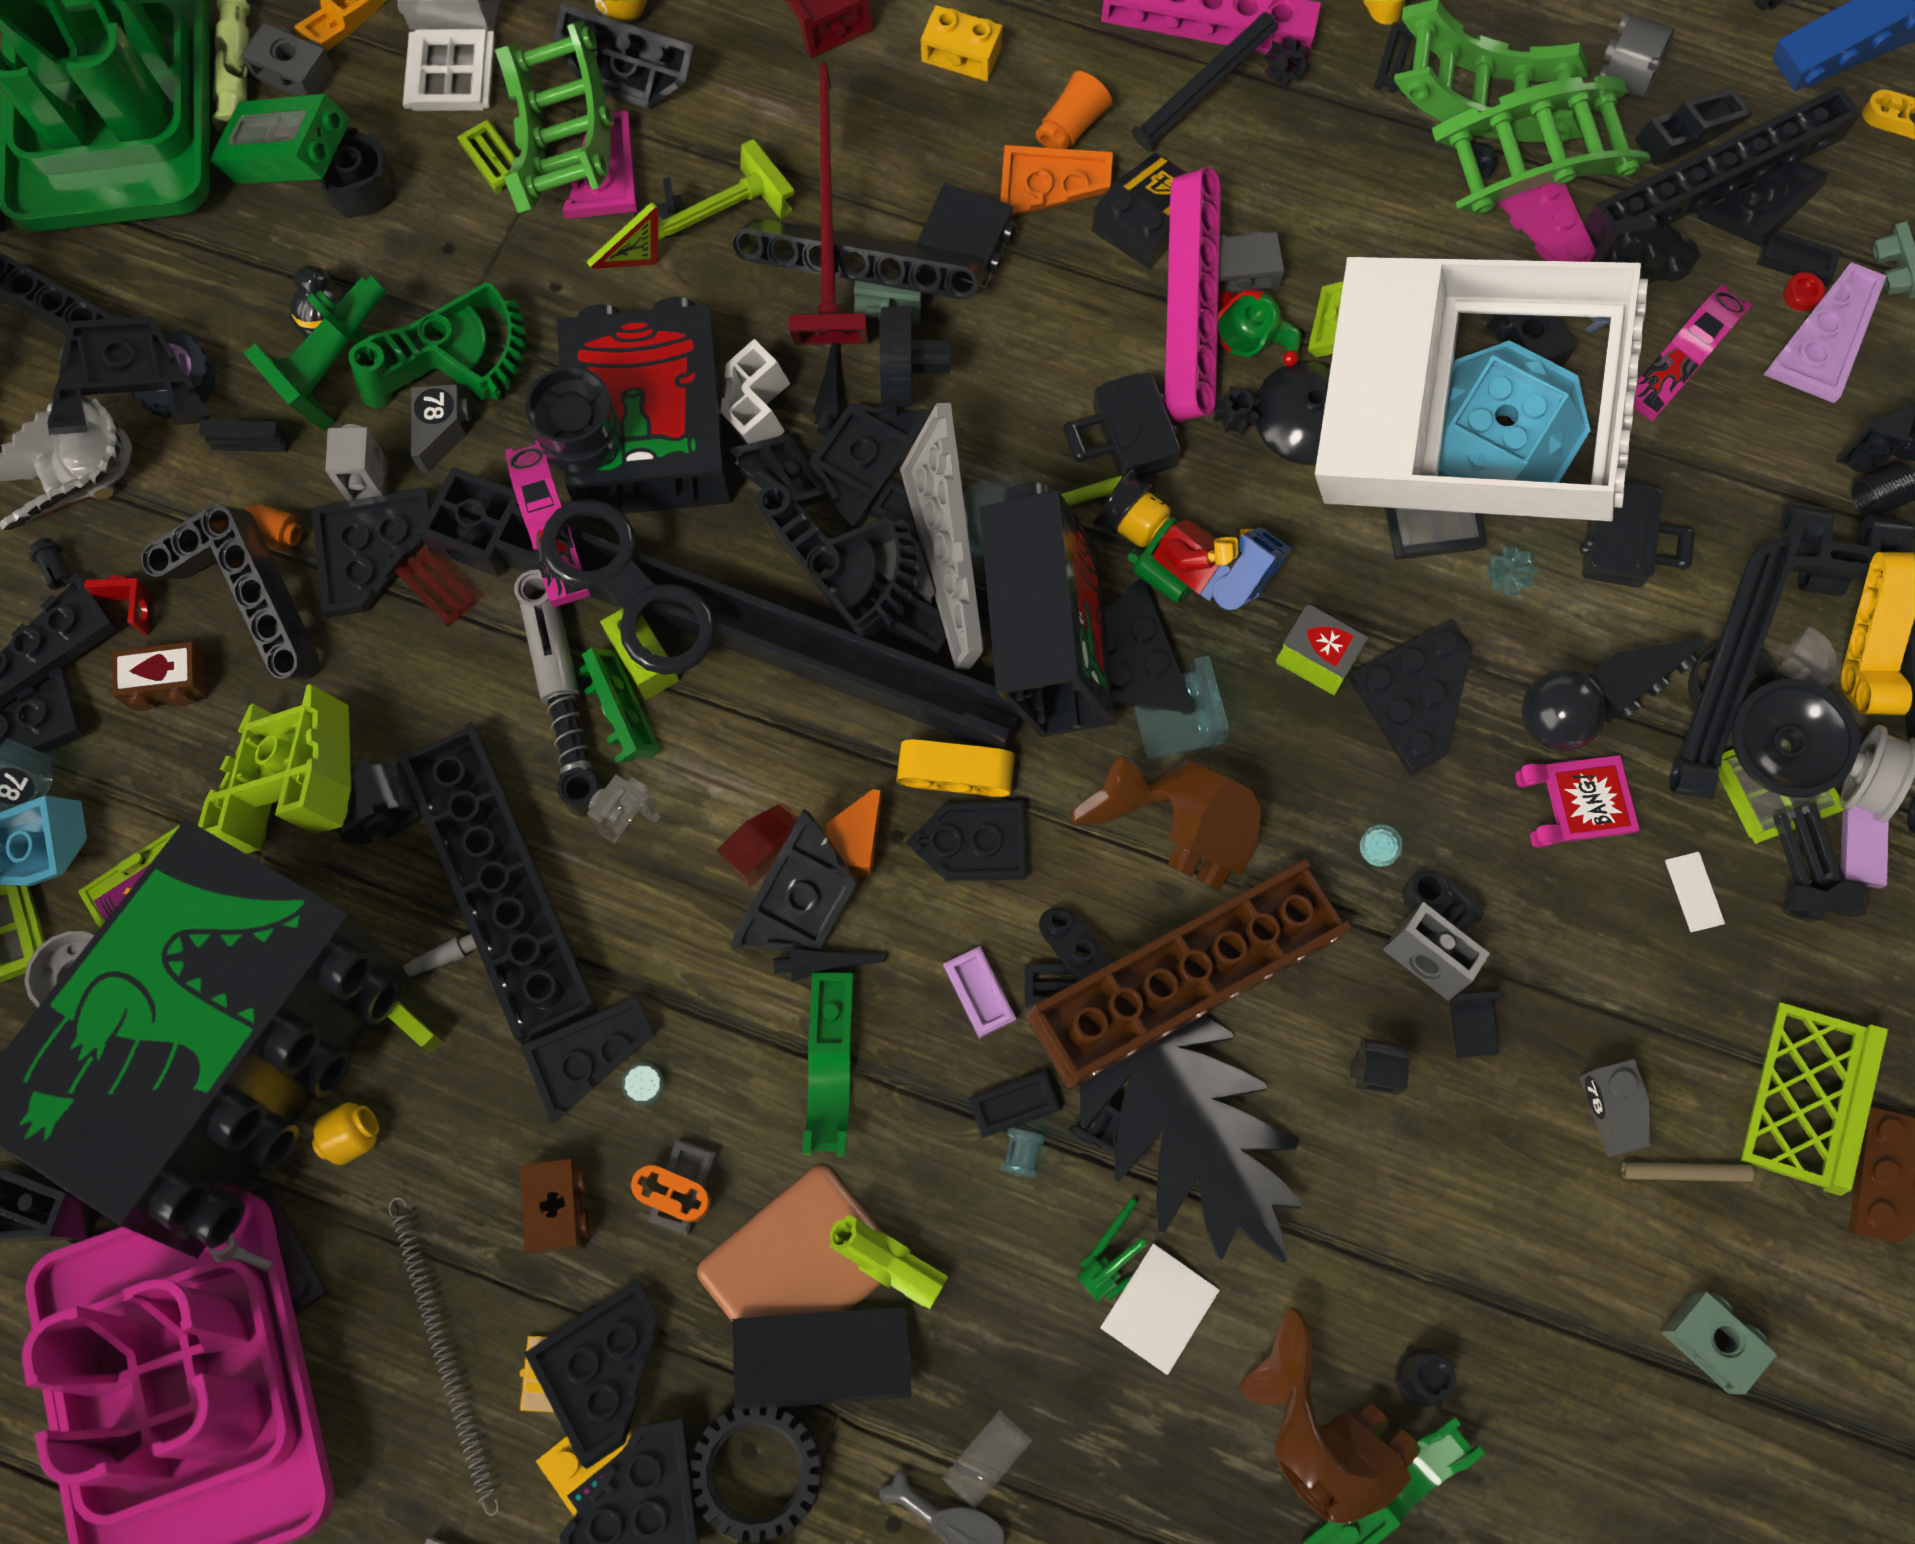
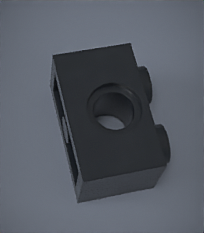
M1494 314L1490 321L1492 332L1498 341L1503 343L1510 340L1559 366L1566 365L1577 347L1558 316ZM1525 333L1532 335L1534 338L1528 337Z

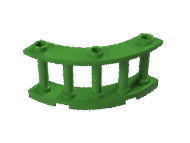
M1430 0L1403 7L1402 20L1417 39L1413 70L1395 74L1394 81L1412 103L1441 122L1476 106L1479 113L1491 108L1486 106L1490 76L1512 80L1515 82L1514 92L1528 88L1530 82H1551L1573 77H1588L1589 63L1580 43L1546 47L1531 46L1529 52L1508 50L1509 43L1493 40L1482 35L1475 39L1463 32L1464 25L1448 13L1440 0ZM1430 51L1435 53L1440 59L1438 77L1432 68L1428 67ZM1455 65L1470 70L1475 74L1472 101L1452 90ZM1554 110L1552 115L1562 143L1569 139L1583 137L1573 110ZM1532 115L1514 120L1511 123L1516 141L1545 142L1538 119L1532 117ZM1492 129L1476 135L1499 139L1497 131Z
M584 20L567 25L571 37L529 51L521 49L519 42L495 50L509 98L512 100L517 99L520 117L513 118L515 144L518 149H521V155L513 159L509 172L504 176L518 213L532 209L540 199L542 191L586 177L593 190L599 188L608 175L611 157L610 127L614 126V119L606 103L603 83L593 50L597 48L596 39L591 28L586 27ZM576 52L582 74L581 79L539 93L534 90L529 73L533 65ZM582 94L586 95L587 115L548 128H542L540 112H543L544 107ZM587 131L583 147L545 159V148H548L549 143Z
M1596 76L1594 78L1595 82L1583 83L1581 77L1551 81L1499 97L1500 105L1480 113L1476 106L1431 128L1437 143L1456 148L1471 195L1456 202L1457 208L1474 215H1479L1493 209L1495 203L1549 183L1554 182L1555 185H1561L1572 181L1576 177L1587 175H1613L1621 178L1637 172L1640 169L1639 165L1651 158L1648 152L1630 150L1615 107V104L1618 102L1617 99L1628 93L1624 80L1611 76ZM1559 109L1574 110L1589 154L1567 158L1551 111ZM1591 110L1601 112L1613 150L1604 151ZM1532 115V117L1538 119L1552 163L1526 171L1511 123L1514 120ZM1492 129L1497 131L1512 177L1485 188L1470 142L1474 136Z

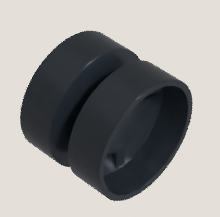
M562 366L547 371L533 383L526 397V416L544 455L552 464L569 472H587L601 467L614 456L621 442V424L609 391L597 374L579 366Z

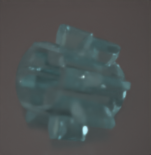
M1504 547L1503 556L1491 555L1488 571L1485 572V575L1493 583L1491 589L1493 591L1505 590V594L1508 596H1518L1520 592L1519 587L1532 588L1531 581L1534 577V572L1538 571V568L1534 567L1533 563L1529 560L1531 553L1518 552L1516 547Z

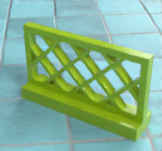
M1780 1002L1777 1005L1740 1162L1823 1187V1191L1838 1196L1851 1191L1888 1029L1871 1024L1868 1027H1863ZM1786 1016L1802 1020L1811 1036L1793 1044L1783 1030ZM1815 1024L1826 1028L1819 1031ZM1833 1030L1853 1035L1849 1051L1838 1057L1835 1056L1823 1038V1035ZM1781 1040L1785 1049L1777 1052ZM1815 1040L1827 1057L1828 1062L1809 1070L1796 1049ZM1789 1053L1802 1074L1783 1083L1774 1069V1064L1777 1058ZM1847 1058L1846 1067L1844 1069L1840 1061ZM1832 1066L1842 1080L1839 1091L1826 1096L1813 1075ZM1772 1079L1776 1087L1768 1091L1770 1080ZM1806 1079L1819 1101L1800 1110L1787 1088ZM1780 1092L1793 1114L1774 1123L1764 1105L1766 1098ZM1838 1097L1835 1109L1830 1101ZM1823 1105L1832 1118L1833 1123L1830 1131L1817 1136L1804 1114ZM1762 1118L1767 1127L1759 1130V1125ZM1797 1118L1810 1141L1791 1150L1777 1127ZM1769 1131L1784 1153L1772 1160L1753 1154L1756 1138ZM1829 1137L1826 1149L1821 1141ZM1814 1145L1824 1160L1821 1174L1818 1175L1804 1170L1794 1154ZM1787 1158L1792 1166L1780 1163L1779 1161Z

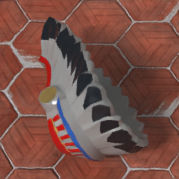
M81 396L87 432L49 435L47 422L53 405V401H51L47 411H38L34 421L24 423L20 431L12 434L13 442L1 444L0 481L34 480L38 475L46 492L5 516L0 521L2 530H11L26 525L37 516H46L56 509L91 497L103 500L113 495V484L124 475L129 466L132 446L127 433L117 426L113 416L96 398L90 400L85 396Z

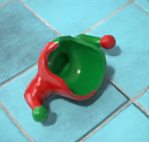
M1247 289L1239 293L1226 290L1218 291V311L1220 312L1218 313L1217 339L1226 350L1240 357H1250L1260 352L1269 343H1274L1285 348L1286 352L1283 355V362L1286 366L1292 367L1298 363L1299 355L1297 353L1302 339V332L1299 328L1281 318L1280 308L1273 297L1258 289Z

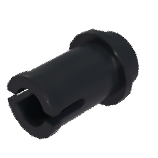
M51 538L35 541L30 546L31 552L29 556L33 562L38 564L48 588L58 590L66 587L62 579L66 581L72 575L69 573L60 555L62 552L61 546Z

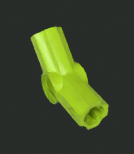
M849 1214L842 1220H836L829 1232L831 1238L829 1247L857 1264L858 1270L869 1275L887 1288L894 1287L906 1297L921 1306H925L929 1310L948 1279V1276L910 1254L911 1250L881 1231H874L873 1228Z

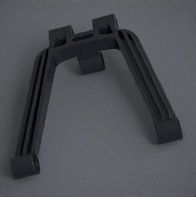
M1793 502L1786 505L1780 520L1779 531L1781 539L1771 540L1760 545L1752 553L1744 569L1684 740L1681 758H1677L1671 768L1669 777L1671 793L1714 800L1713 795L1719 779L1718 767L1721 766L1722 755L1732 731L1733 721L1743 701L1790 572H1799L1798 588L1801 591L1842 597L1846 593L1850 582L1854 580L1866 581L1869 566L1875 553L1912 551L1913 525L1910 521L1868 515L1860 525L1857 537L1858 545L1832 541L1834 525L1832 509ZM1915 618L1900 667V673L1908 680L1912 689L1911 707L1905 715L1908 740L1915 738ZM1913 795V802L1907 816V826L1911 833H1915V795Z

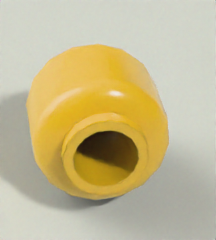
M351 1102L344 1103L316 1120L313 1127V1149L321 1159H327L332 1164L340 1166L348 1164L374 1148L379 1132L378 1121L373 1112L366 1106H359Z

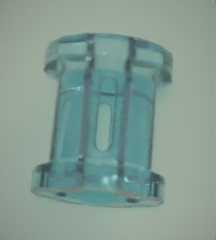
M1009 1128L1007 1136L1010 1137L1005 1163L1001 1164L1000 1171L1035 1179L1037 1172L1034 1170L1038 1147L1039 1144L1044 1143L1045 1137L1033 1132Z

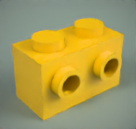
M935 5L921 37L922 62L986 82L989 80L1002 49V25L994 23L989 19H980L961 13L956 9H948Z

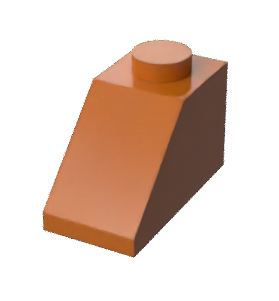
M872 789L827 822L826 836L855 876L872 877L882 806L881 790Z

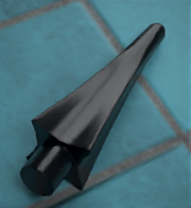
M836 343L830 346L825 374L812 410L816 415L814 425L818 424L817 432L822 435H828L833 425L839 419L837 386L839 347Z
M789 948V957L773 958L774 974L791 973L792 982L810 977L812 972L826 973L848 967L881 963L886 961L887 957L884 953H837Z

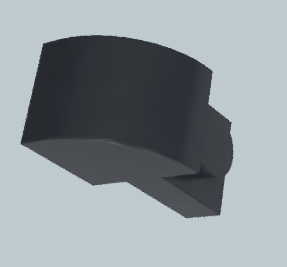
M1361 1038L1359 1055L1351 1060L1349 1076L1357 1078L1356 1088L1396 1095L1407 1089L1409 1071L1406 1045Z

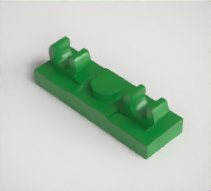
M592 647L582 654L586 665L579 668L577 675L584 678L592 677V684L584 691L586 694L598 695L601 702V710L609 722L612 723L615 730L614 733L608 736L606 741L611 745H622V752L614 757L615 762L628 763L634 760L635 757H654L661 751L617 652Z

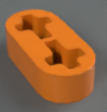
M654 1165L643 1166L637 1170L632 1178L631 1189L636 1199L683 1221H699L706 1216L710 1209V1195L705 1188L696 1182ZM654 1174H658L657 1182L669 1188L666 1196L658 1192H652L649 1197H646V1188L641 1186L643 1179H652ZM693 1190L698 1191L696 1199L701 1202L700 1208L698 1210L691 1208L688 1214L683 1213L685 1206L673 1199L676 1191L686 1196H689Z

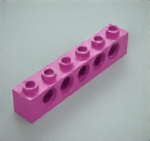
M1103 0L1101 22L1229 45L1263 12H1267L1274 16L1278 27L1254 51L1268 53L1272 47V41L1284 43L1285 38L1290 36L1297 41V44L1300 43L1308 48V51L1304 54L1306 61H1308L1321 3L1309 0Z

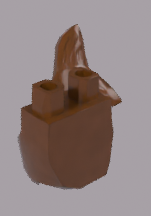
M1120 755L1113 763L1103 788L1077 806L1069 816L1074 824L1098 825L1127 815L1143 806L1171 802L1174 809V821L1169 841L1175 843L1176 846L1168 866L1192 877L1203 857L1205 861L1196 879L1221 890L1230 872L1232 871L1241 876L1258 843L1262 809L1253 790L1187 759L1171 766L1147 785L1139 765L1134 760Z
M1291 1307L1283 1317L1270 1356L1245 1377L1240 1383L1239 1390L1249 1400L1259 1404L1286 1405V1413L1278 1434L1274 1453L1281 1471L1298 1497L1324 1520L1330 1523L1350 1524L1385 1509L1397 1498L1412 1479L1407 1468L1413 1463L1421 1450L1416 1440L1400 1428L1386 1443L1381 1441L1379 1437L1390 1424L1386 1416L1371 1403L1367 1404L1354 1417L1345 1411L1327 1424L1318 1426L1310 1393L1313 1357L1311 1329L1304 1315L1298 1309Z

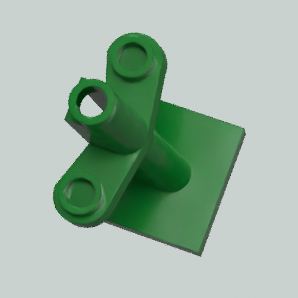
M372 275L366 280L361 277L337 305L321 290L316 294L311 292L307 299L324 319L293 354L285 358H274L256 343L244 354L290 407L322 431H325L335 421L311 395V392L349 341L355 345L369 337L361 325L381 298L388 292Z

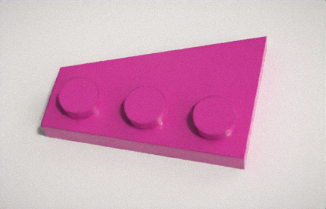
M628 110L611 112L614 126L610 127L611 157L606 179L599 188L593 190L587 177L571 182L572 190L562 210L565 219L637 212L631 126ZM586 131V135H585V138H584L582 147H583L584 144H585V140H586V136H587V131Z
M1554 182L1495 203V207L1501 206L1511 217L1509 222L1518 231L1522 229L1535 243L1534 249L1545 261L1590 262L1596 252L1565 184L1555 185Z

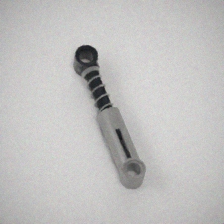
M529 570L517 578L514 592L520 603L540 700L544 705H549L547 713L553 718L551 730L556 733L557 737L554 746L560 750L558 763L561 765V775L557 784V792L569 811L574 815L587 817L595 814L602 807L604 792L597 781L595 770L585 757L584 750L587 746L582 743L580 733L583 732V729L579 728L577 716L580 713L576 712L574 707V701L579 697V688L561 607L552 608L540 570ZM545 590V594L537 600L530 599L534 592ZM544 619L550 641L549 645H547L542 624V620ZM578 787H590L589 793L584 798H572L574 791Z

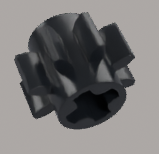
M1290 36L1285 38L1284 43L1272 41V47L1267 55L1263 56V59L1267 61L1269 66L1265 74L1272 79L1276 78V81L1283 86L1287 85L1288 79L1300 81L1305 68L1310 65L1304 57L1308 48L1300 43L1297 44V41Z
M1230 386L1226 397L1217 395L1215 406L1218 409L1215 410L1213 420L1221 421L1225 427V433L1239 431L1241 435H1244L1248 423L1256 426L1260 415L1256 411L1259 409L1261 400L1253 399L1249 387L1244 390L1235 389L1233 386Z

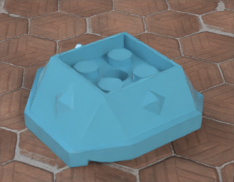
M1510 340L1454 360L1438 476L1559 483L1590 432L1578 375ZM1502 415L1508 416L1513 420L1514 424L1502 426L1495 418Z

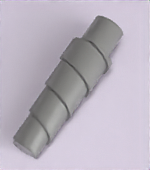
M471 934L462 938L456 936L451 938L450 941L437 946V948L411 960L410 963L404 965V969L409 977H413L438 966H444L452 961H458L466 957V953L477 949Z

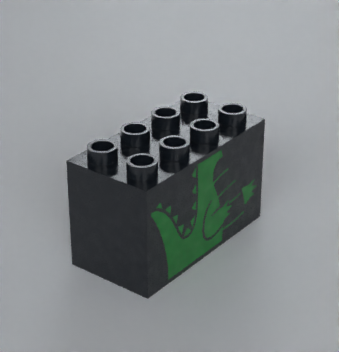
M185 819L1 1054L0 1147L118 1225L198 1259L206 1247L216 1248L222 1245L236 1231L245 1213V1203L240 1199L261 1170L268 1172L276 1169L290 1155L299 1136V1129L294 1125L315 1095L318 1097L327 1096L342 1082L351 1063V1055L347 1052V1049L366 1023L376 1025L383 1021L394 1009L402 989L401 982L397 979L405 969L349 914Z

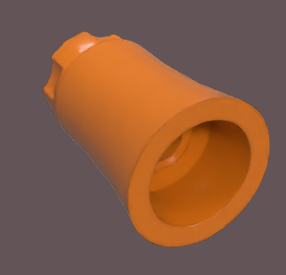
M1075 71L1052 109L1043 118L1042 125L1036 131L1037 140L1045 148L1068 149V147H1072L1089 126L1112 106V98L1108 90L1092 75L1083 71Z

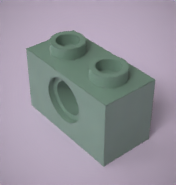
M1708 1292L1691 1293L1660 1332L1728 1394L1745 1395L1777 1354L1766 1345L1768 1339L1762 1332L1748 1323L1742 1324L1731 1314L1733 1311L1732 1306L1721 1296L1713 1292L1710 1294ZM1718 1328L1727 1337V1345L1723 1351H1720L1714 1343V1334Z

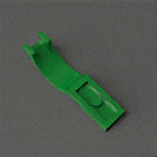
M812 972L808 1039V1107L806 1125L803 1132V1156H812V1151H837V1156L846 1157L850 1110L853 973Z
M1452 1416L1416 1440L1421 1452L1407 1468L1412 1479L1397 1498L1385 1509L1350 1524L1324 1521L1301 1541V1544H1378L1401 1525L1404 1517L1426 1494L1450 1476L1461 1470L1468 1469L1485 1455L1484 1451L1479 1445L1474 1448L1469 1445L1456 1429L1461 1425L1455 1416Z

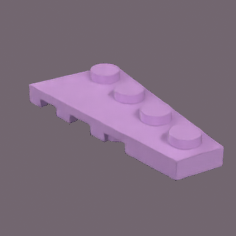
M1851 262L1763 375L1835 403L1842 395L1887 276Z

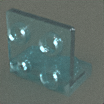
M1209 655L1194 658L1191 671L1181 674L1194 706V713L1182 714L1178 711L1153 710L1134 706L1147 759H1157L1225 743L1229 726Z

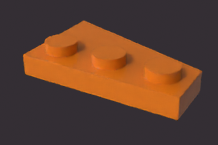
M1005 145L1000 202L1013 206V217L1106 194L1111 186L1113 152Z

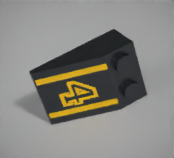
M1157 153L1152 154L1117 180L1094 207L1092 232L1151 270L1169 248L1172 180L1187 172Z

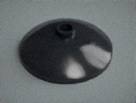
M1299 361L1292 367L1285 365L1271 373L1260 386L1255 398L1261 400L1259 409L1256 411L1260 416L1255 427L1266 446L1281 458L1296 464L1316 465L1331 365L1317 361ZM1308 398H1316L1320 403H1311Z
M1781 679L1761 686L1741 704L1732 726V744L1735 755L1743 770L1761 787L1785 797H1813L1831 790L1849 775L1859 753L1860 737L1858 726L1848 706L1828 688L1808 680ZM1781 739L1787 740L1791 744V751L1782 748L1780 744Z

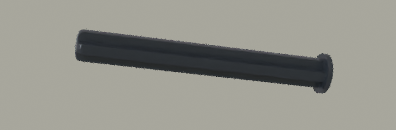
M1263 12L1140 127L1135 126L1132 129V134L1137 142L1145 150L1151 152L1154 149L1153 144L1277 30L1278 24L1274 16Z

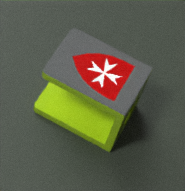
M1306 605L1285 639L1276 663L1334 696L1368 637L1312 605Z

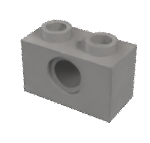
M347 424L342 426V428H328L325 471L347 501L387 495L389 461L368 428L355 424Z

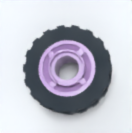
M160 330L174 352L176 361L185 376H188L194 385L195 392L202 404L206 403L209 400L208 396L210 393H213L215 388L213 383L216 381V374L213 371L214 366L200 344H197L190 335L186 336L176 330L174 332ZM167 390L131 392L138 403L144 409L147 408L150 413L156 416L158 414L162 415L164 418H171Z

